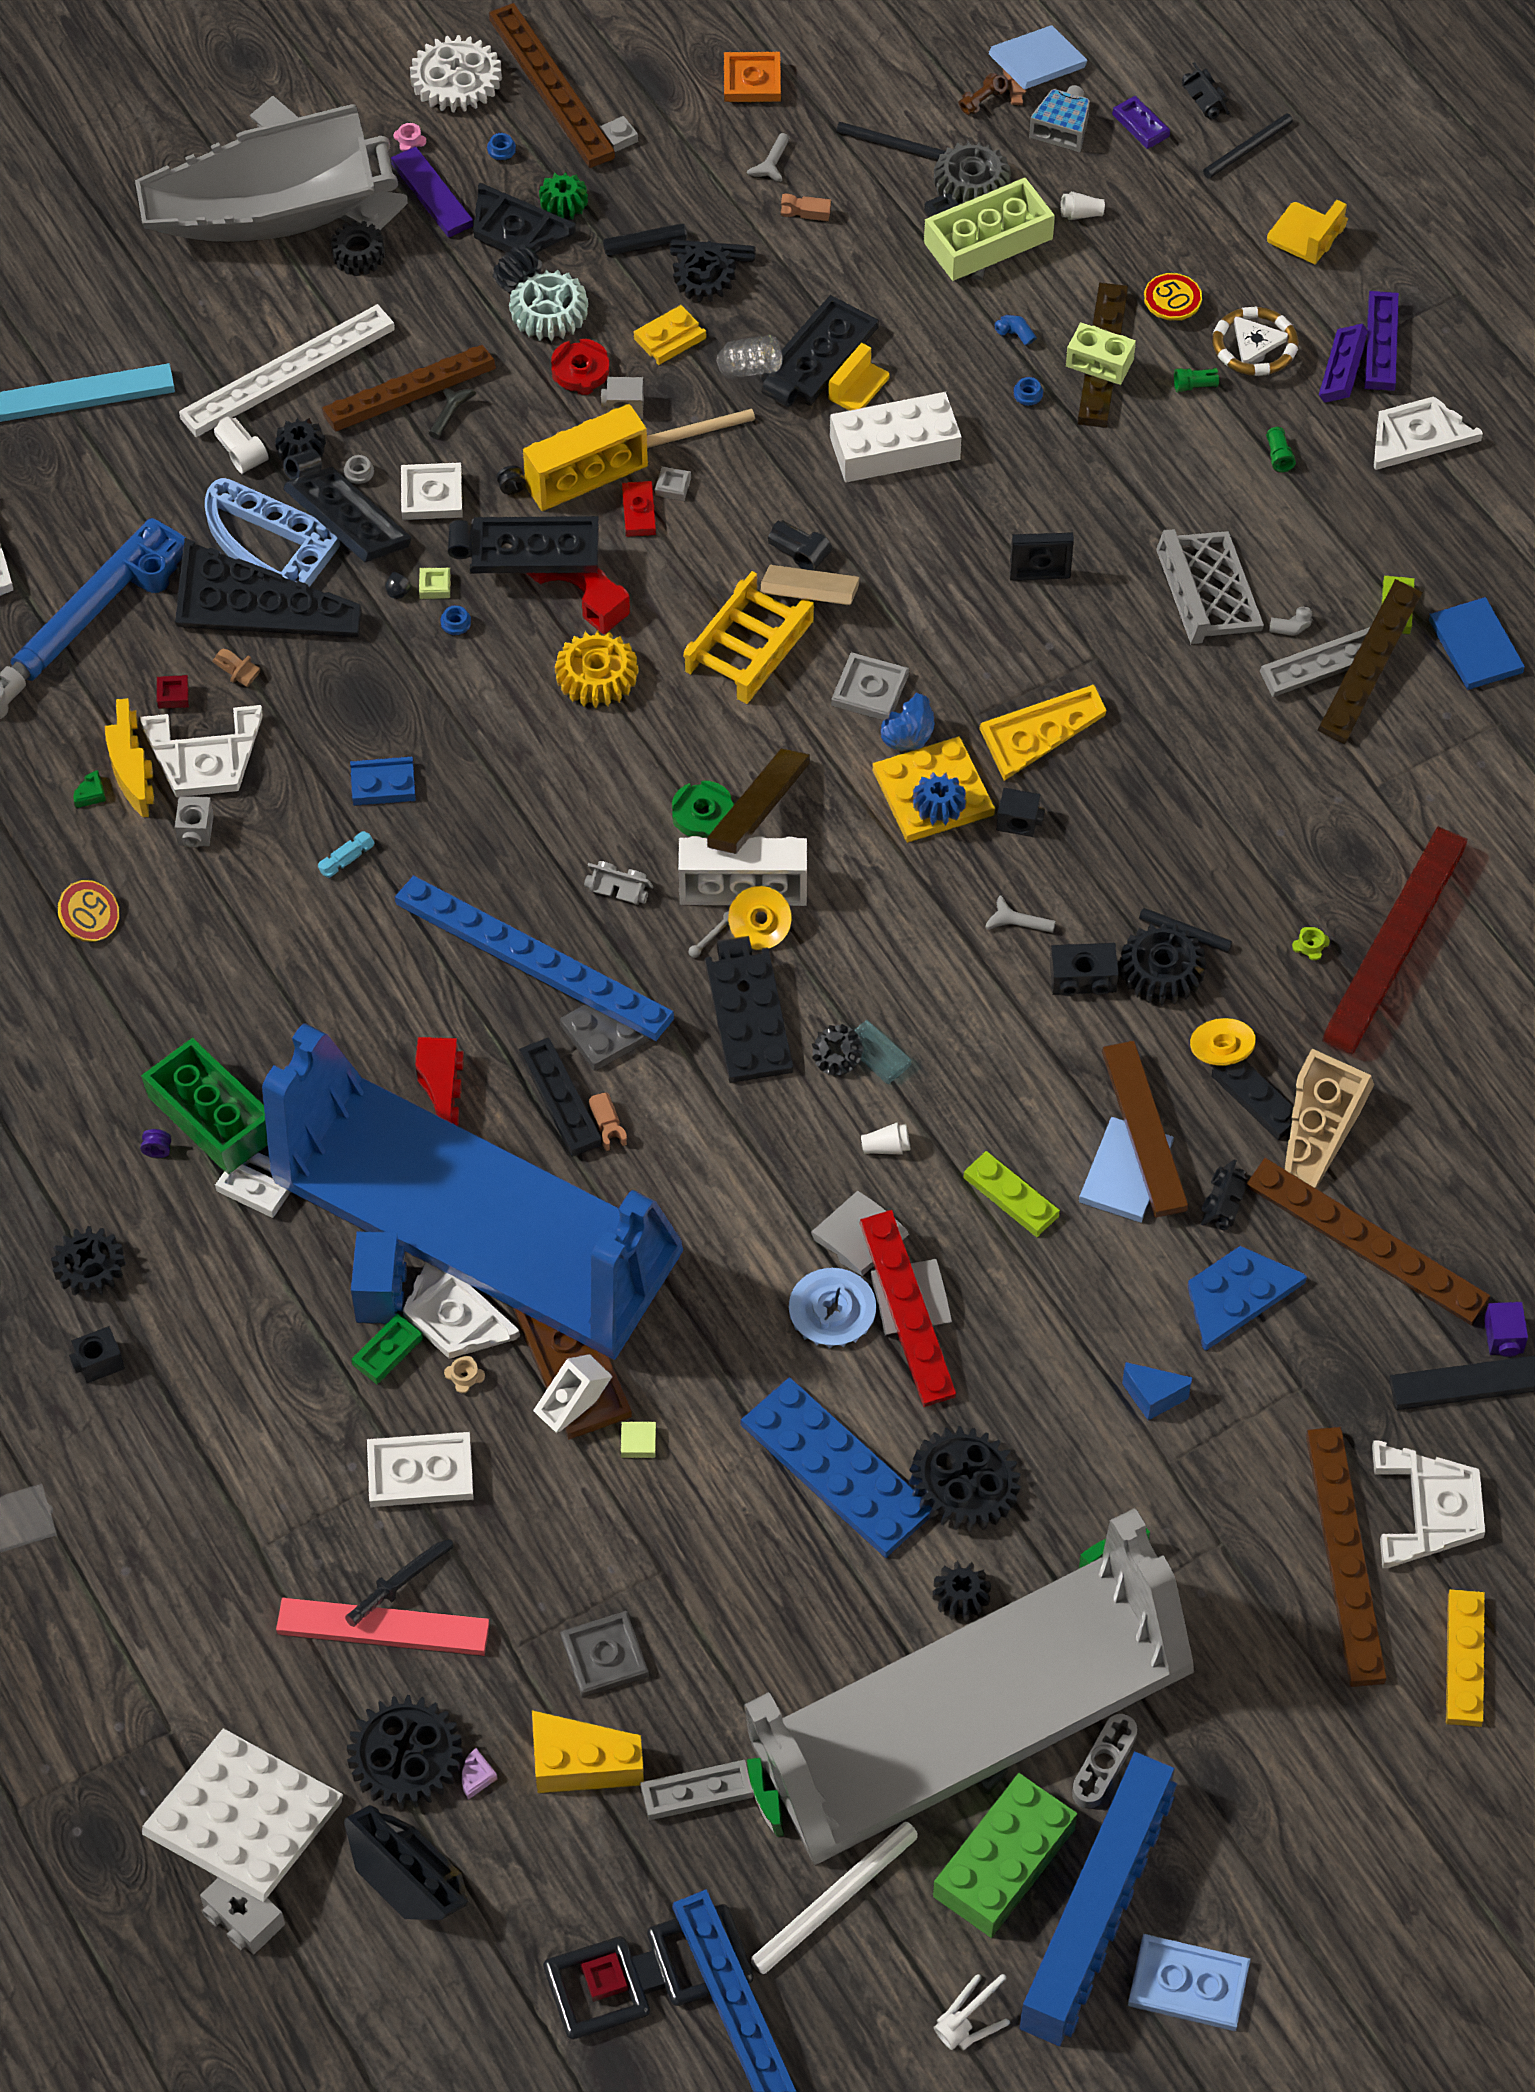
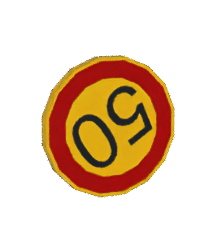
M1165 273L1156 276L1147 284L1144 291V303L1149 311L1159 318L1183 320L1191 317L1199 310L1202 303V292L1198 284L1188 276L1178 273Z
M81 880L69 885L62 892L58 902V917L63 928L71 936L83 942H97L107 938L115 930L119 920V906L114 895L104 885L95 881Z

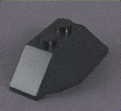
M372 1805L346 1817L344 1825L356 1871L404 1919L442 1920L467 1905L468 1898L465 1895L462 1874L414 1826L392 1815L380 1813L379 1809Z

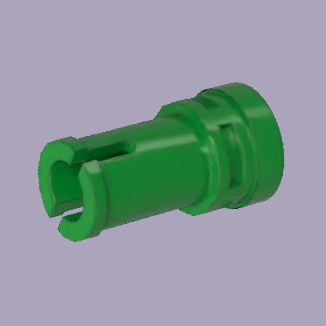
M1190 368L1175 369V391L1184 392L1186 390L1192 391L1193 388L1218 387L1219 375H1215L1218 374L1217 368L1191 370Z
M1273 427L1266 434L1271 449V464L1276 472H1287L1295 466L1296 460L1291 448L1287 444L1284 429L1282 427Z

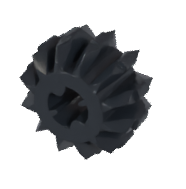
M524 244L518 247L515 246L499 259V263L494 266L492 277L501 289L511 295L512 290H515L518 282L524 281L525 276L533 277L535 271L539 274L541 273L542 262L539 256Z
M297 417L293 423L285 420L284 427L277 429L275 449L279 453L282 462L288 456L309 449L317 451L320 457H323L326 439L319 423L312 424L310 418L302 422Z
M958 1560L954 1563V1570L944 1565L941 1569L942 1576L934 1578L933 1586L936 1589L932 1591L933 1600L939 1602V1612L950 1610L949 1618L951 1621L956 1618L957 1614H962V1618L967 1622L970 1612L979 1617L982 1614V1606H988L990 1603L988 1593L991 1592L990 1581H985L986 1573L984 1569L974 1572V1564L972 1562L967 1565V1568H962Z

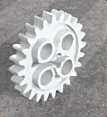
M457 35L455 41H451L449 36H446L444 43L435 39L434 47L425 44V52L418 50V58L412 59L413 66L410 67V77L415 95H421L422 102L429 100L431 108L436 104H440V111H443L447 106L451 107L452 112H455L459 106H461L463 111H466L469 104L476 109L477 101L486 104L487 96L494 97V89L500 88L499 81L502 80L501 62L497 60V53H491L490 45L482 48L481 40L473 44L470 36L466 41H461L460 35Z

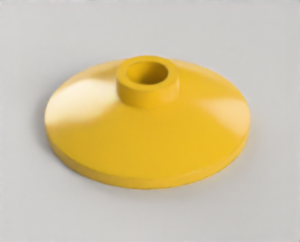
M754 886L743 890L735 897L729 909L728 922L735 938L749 936L751 948L762 950V948L769 949L778 945L787 936L791 927L792 914L787 900L777 890L766 886ZM761 911L767 914V921L764 924L757 921V914Z
M1229 1018L1214 1019L1200 1025L1193 1032L1190 1039L1193 1054L1199 1060L1212 1065L1238 1063L1252 1053L1256 1043L1255 1034L1247 1024Z

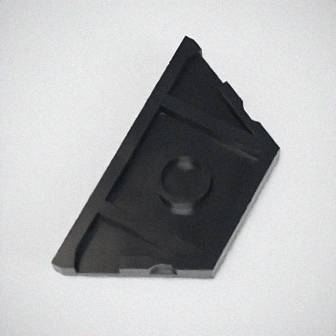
M483 183L478 185L473 234L474 238L505 252L511 251L515 246L518 247L524 244L537 253L576 232L575 223Z

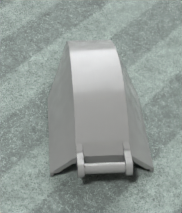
M355 104L236 134L237 140L221 147L218 142L211 146L212 151L197 158L192 154L185 157L186 163L170 170L169 166H165L135 180L144 228L184 238L224 242L265 240L306 232L328 224L347 214L375 193L392 191L398 186L397 177L392 172L388 153L390 149L389 139L385 136H378L365 140ZM377 154L381 175L373 177L369 156Z

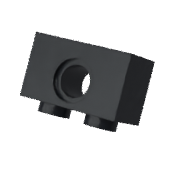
M1116 944L1051 945L1050 973L1052 995L1074 996L1086 993L1105 995L1117 992L1118 965ZM1080 970H1086V971H1088V972H1087V973H1083V972H1080Z

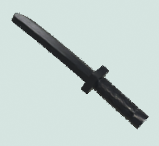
M445 1540L434 1544L387 1581L380 1577L376 1581L377 1589L375 1592L371 1593L367 1599L363 1600L359 1606H356L345 1616L347 1623L355 1627L362 1618L370 1614L369 1612H372L384 1599H388L392 1603L396 1599V1591L438 1558L454 1547L453 1541Z

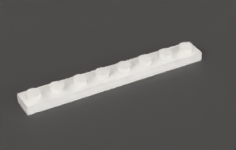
M377 304L180 410V419L194 436L198 437L215 428L223 418L227 416L233 418L394 331V322Z

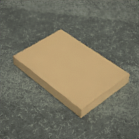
M769 565L761 581L760 592L850 605L859 586V577Z

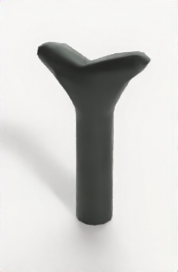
M448 388L443 389L447 403L429 431V435L432 438L439 439L456 409L475 396V390L463 389L454 392Z

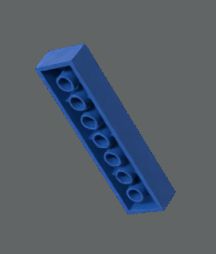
M1134 1751L1022 2007L1020 2030L1059 2047L1065 2036L1072 2037L1079 2020L1078 2014L1081 2004L1086 2005L1093 1988L1092 1981L1095 1972L1099 1973L1107 1955L1106 1949L1109 1940L1113 1942L1121 1923L1119 1919L1123 1909L1127 1910L1132 1899L1136 1878H1141L1148 1861L1146 1857L1149 1849L1155 1846L1159 1837L1163 1816L1167 1817L1175 1798L1173 1795L1177 1787V1783L1172 1781L1173 1767Z

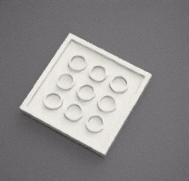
M223 1728L145 1822L142 1828V1835L264 1902L342 1803L343 1794Z

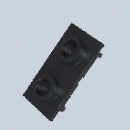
M1193 62L1192 64L1196 71L1192 74L1187 73L1182 77L1184 89L1187 90L1193 100L1203 94L1195 102L1205 117L1215 119L1222 109L1229 115L1230 112L1225 105L1229 100L1220 87L1215 89L1212 86L1215 81L1208 70L1204 68L1201 71L1197 64Z
M1234 1159L1226 1166H1220L1215 1171L1211 1180V1184L1214 1185L1212 1193L1206 1198L1202 1206V1211L1205 1212L1201 1222L1202 1226L1211 1220L1216 1222V1227L1220 1230H1228L1229 1227L1234 1225L1240 1205L1229 1199L1241 1201L1248 1182L1246 1171L1243 1169L1234 1170L1237 1160Z

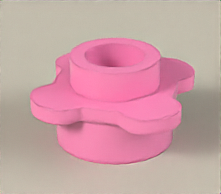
M414 123L401 125L393 134L394 139L400 143V150L402 151L409 150L415 146L422 147L426 144V138L421 135L420 127Z

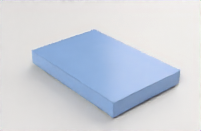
M1052 25L991 46L989 55L1024 90L1085 68L1088 61Z
M1111 1117L1079 1196V1202L1142 1223L1150 1199L1125 1122ZM1165 1134L1169 1148H1171L1173 1136Z
M1143 1934L1128 2006L1236 2031L1250 1959Z

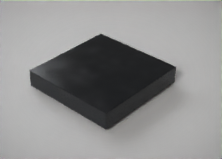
M1073 532L1013 534L1009 569L1010 580L1071 578L1074 545Z

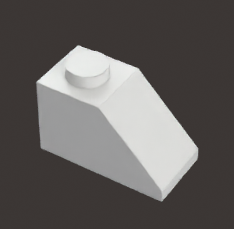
M590 1354L568 1358L533 1411L556 1433L561 1432L597 1401L613 1376Z

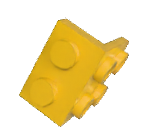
M1336 200L1324 215L1298 202H1293L1268 233L1267 242L1316 265L1322 255L1330 249L1337 235L1343 232L1348 218L1345 217L1347 204Z

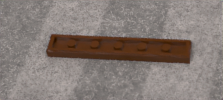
M1129 1041L1104 1046L1102 1049L1104 1061L1155 1218L1188 1211V1203L1135 1042Z

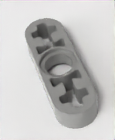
M1116 1714L1108 1719L1073 1783L1072 1797L1080 1807L1091 1809L1100 1805L1129 1754L1137 1735L1136 1722L1130 1716ZM1121 1726L1126 1727L1127 1735L1123 1734L1117 1743V1747L1112 1745L1115 1730H1119ZM1102 1753L1109 1754L1114 1758L1115 1764L1109 1769H1102L1096 1765L1095 1757ZM1092 1775L1098 1778L1095 1783L1094 1793H1090L1088 1797L1082 1794L1083 1788L1088 1787L1092 1780Z

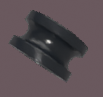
M507 466L497 473L496 479L500 484L501 492L504 494L518 493L526 485L522 470L518 466Z

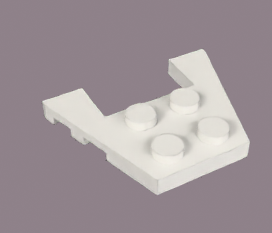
M261 705L233 708L235 734L171 740L168 714L140 717L142 729L176 797L239 791L263 717Z
M1373 1442L1374 1474L1411 1475L1416 1534L1381 1535L1382 1568L1397 1566L1484 1538L1485 1523L1479 1469L1438 1457L1434 1460L1416 1455V1451L1403 1448L1402 1451L1388 1447L1386 1442Z

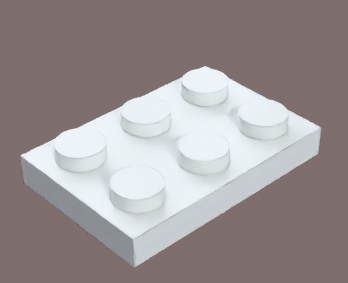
M470 1432L367 1439L370 1507L474 1500Z

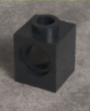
M1003 788L997 815L996 831L1034 837L1036 825L1042 826L1045 808L1040 807L1041 794Z
M110 1326L71 1340L74 1353L69 1355L70 1361L76 1374L83 1373L86 1383L125 1369L120 1350ZM95 1353L101 1354L99 1357L95 1359L88 1358L90 1355Z

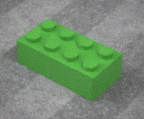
M1018 1773L935 1879L933 1897L992 1938L1074 1832L1077 1813Z

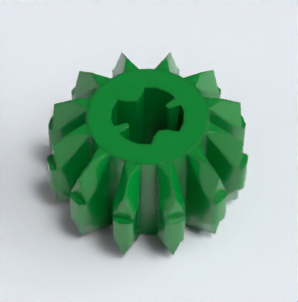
M567 172L562 176L554 173L552 179L545 178L543 186H540L539 198L542 209L564 218L568 216L573 220L574 215L582 214L584 207L587 206L588 194L584 181H580L577 174L569 177Z

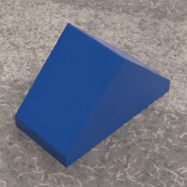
M1126 1362L1122 1384L1147 1420H1150L1189 1398L1192 1377Z

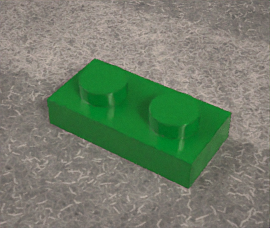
M397 1313L351 1359L352 1365L375 1384H378L423 1340L422 1332Z

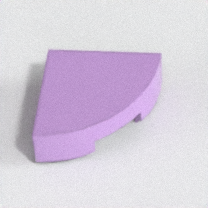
M477 1748L468 1755L462 1770L463 1790L468 1799L497 1780V1774Z

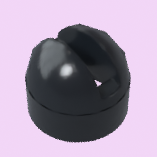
M392 572L386 581L385 588L391 598L400 599L409 592L412 584L401 574Z

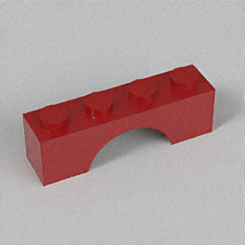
M599 568L598 573H526L539 584L561 580L578 586L584 592L582 598L583 619L604 635L630 614V596L626 589L610 581Z

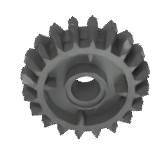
M967 141L965 146L957 143L954 149L947 147L945 154H940L938 162H936L934 167V184L938 195L941 196L950 192L952 199L956 200L959 205L1010 184L1011 169L1007 158L1001 155L1000 150L993 151L991 144L983 147L980 141L977 145H971Z

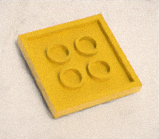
M960 736L873 763L872 771L907 843L994 815L995 808ZM932 772L937 777H942L945 772H947L948 779L958 777L959 785L964 786L966 791L964 798L966 800L965 809L960 812L957 820L949 818L946 826L941 820H937L933 826L930 818L921 820L919 812L915 811L913 807V790L915 786L919 785L921 777L930 779Z

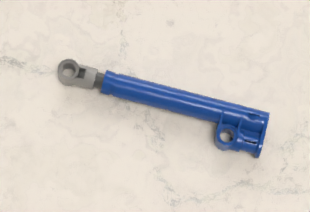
M149 518L11 659L12 666H6L0 672V719L8 713V704L26 686L25 681H33L130 581L151 593H159L165 590L169 585L170 575L177 569V564L182 560L184 539L186 537L158 520Z

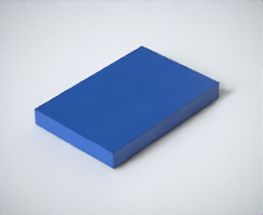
M1486 597L1430 614L1429 622L1467 690L1524 672L1525 666Z

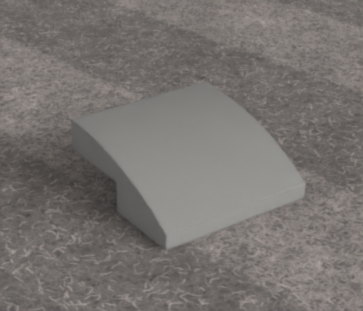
M857 1191L811 1233L815 1242L837 1254L841 1264L863 1276L874 1264L859 1224L860 1219L886 1212V1210ZM896 1220L903 1240L909 1235L908 1231Z
M932 1259L911 1263L932 1326L950 1324L952 1322L937 1260ZM876 1270L871 1271L876 1302L879 1304L885 1336L897 1334Z

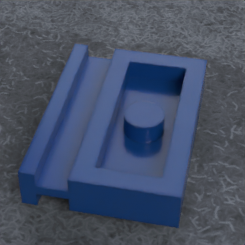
M413 757L350 761L353 806L416 801Z

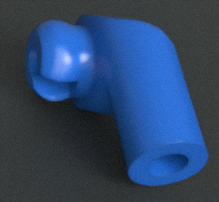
M1004 315L1001 317V320L995 322V330L998 334H1017L1025 346L1030 345L1037 339L1032 329L1021 316Z

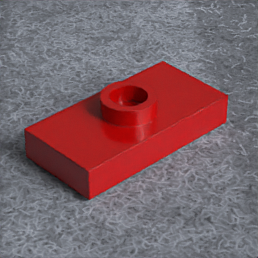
M652 481L622 483L626 537L656 535Z

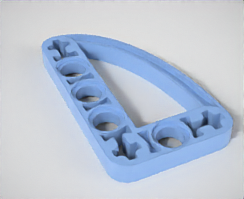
M221 478L215 480L207 490L205 511L210 531L222 550L231 558H240L282 574L284 578L295 581L299 576V581L308 584L310 587L340 546V540L315 517L235 481ZM246 501H254L257 503V505L251 509H245L241 507V505ZM218 508L298 543L301 547L282 572H279L253 556L230 535L218 515ZM272 512L282 514V517L278 520L272 521L266 518ZM299 523L308 526L302 532H296L292 529L293 526ZM307 556L318 558L314 564L307 565L302 562Z

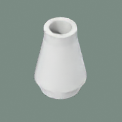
M1072 191L1062 196L1061 216L1068 217V220L1095 216L1102 217L1104 214V199H1097Z
M897 1122L872 1133L861 1135L864 1154L903 1155V1151L911 1150L906 1124L898 1125Z

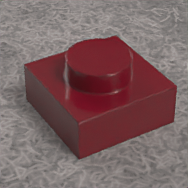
M188 675L157 677L158 709L189 707Z
M616 1953L581 1964L593 2002L628 1991Z

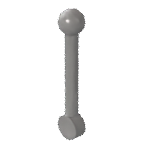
M729 911L724 913L723 920L701 942L689 948L688 952L691 957H699L701 949L726 925H729Z

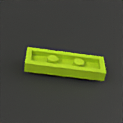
M987 1151L964 1171L963 1178L1035 1237H1038L1059 1217L1060 1210Z

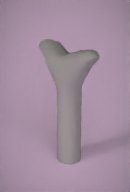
M781 133L767 159L747 170V174L753 177L769 176L773 180L781 182L782 176L778 172L776 164L790 139L789 136Z
M999 896L996 902L998 911L986 923L987 930L1002 925L1014 924L1053 933L1056 921L1015 912L1007 905L1003 897Z

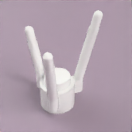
M1001 1974L960 2012L958 2011L982 1979L981 1975H975L947 2012L937 2019L938 2024L933 2028L941 2041L949 2049L953 2050L956 2046H959L964 2051L973 2042L995 2033L1010 2024L1008 2019H1004L971 2035L968 2033L972 2029V2025L967 2017L1006 1980V1975Z

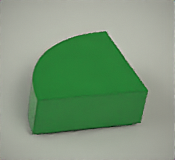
M98 770L84 777L85 780L75 789L73 795L75 808L106 801Z

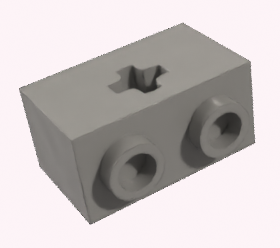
M219 1877L200 1894L204 1907L202 1913L214 1926L220 1923L229 1931L226 1935L238 1949L242 1950L246 1947L253 1955L285 1925L282 1911L268 1898L262 1902Z

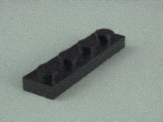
M548 1037L520 1048V1057L571 1156L574 1157L601 1146L602 1138L550 1038Z

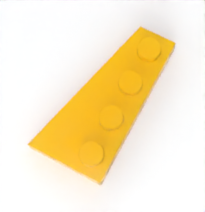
M1091 685L982 722L980 724V731L1005 781L1104 717L1106 708L1095 685Z

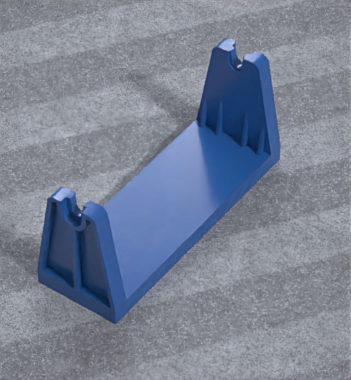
M306 1023L302 1024L292 1037L295 1050L290 1064L284 1070L273 1065L262 1086L270 1170L274 1183L367 1232L397 1233L399 1246H404L405 1251L615 1360L683 1252L681 1239L657 1202L635 1190H631L621 1206L617 1208L362 1078L328 1034Z

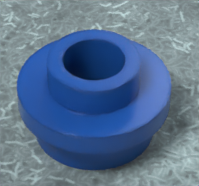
M498 133L491 137L487 145V151L496 160H506L515 154L516 145L508 134Z
M1022 378L1014 387V398L1020 404L1034 405L1040 402L1043 397V388L1035 378Z
M450 606L441 616V627L446 633L451 635L463 634L471 626L470 614L461 606Z

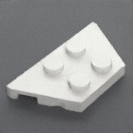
M1435 397L1379 411L1374 468L1377 470L1476 443L1482 440L1483 433L1477 427L1474 430L1462 422L1463 417L1446 408L1445 404Z
M427 1262L425 1263L421 1274L417 1276L413 1285L414 1291L408 1297L404 1306L403 1315L449 1359L510 1342L520 1337L519 1330L471 1285Z

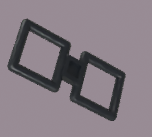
M726 1904L714 1906L747 1982L750 1984L754 1979V1974L730 1908ZM677 1918L648 1928L647 1936L652 1951L632 1957L626 1939L618 1936L548 1958L544 1961L543 1968L565 2033L569 2039L575 2040L648 2016L650 2007L645 1994L664 1988L667 1989L670 2001L674 2006H681L711 1996L705 1982L689 1988H681L664 1937L683 1932ZM616 1953L633 2005L578 2023L560 1970Z

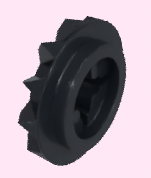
M844 1024L829 1025L823 1032H818L815 1043H812V1058L816 1065L824 1073L834 1076L843 1075L853 1070L859 1063L863 1053L860 1036L854 1029ZM832 1042L839 1045L843 1042L841 1049L846 1056L843 1058L836 1053L830 1056L832 1049L828 1043Z

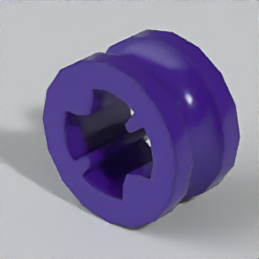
M150 1129L143 1132V1142L141 1143L140 1150L144 1155L153 1158H163L169 1155V1145L172 1141L169 1133L159 1129Z

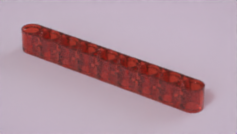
M1439 826L1436 828L1325 1030L1322 1042L1351 1055L1354 1054L1461 859L1467 845V838Z

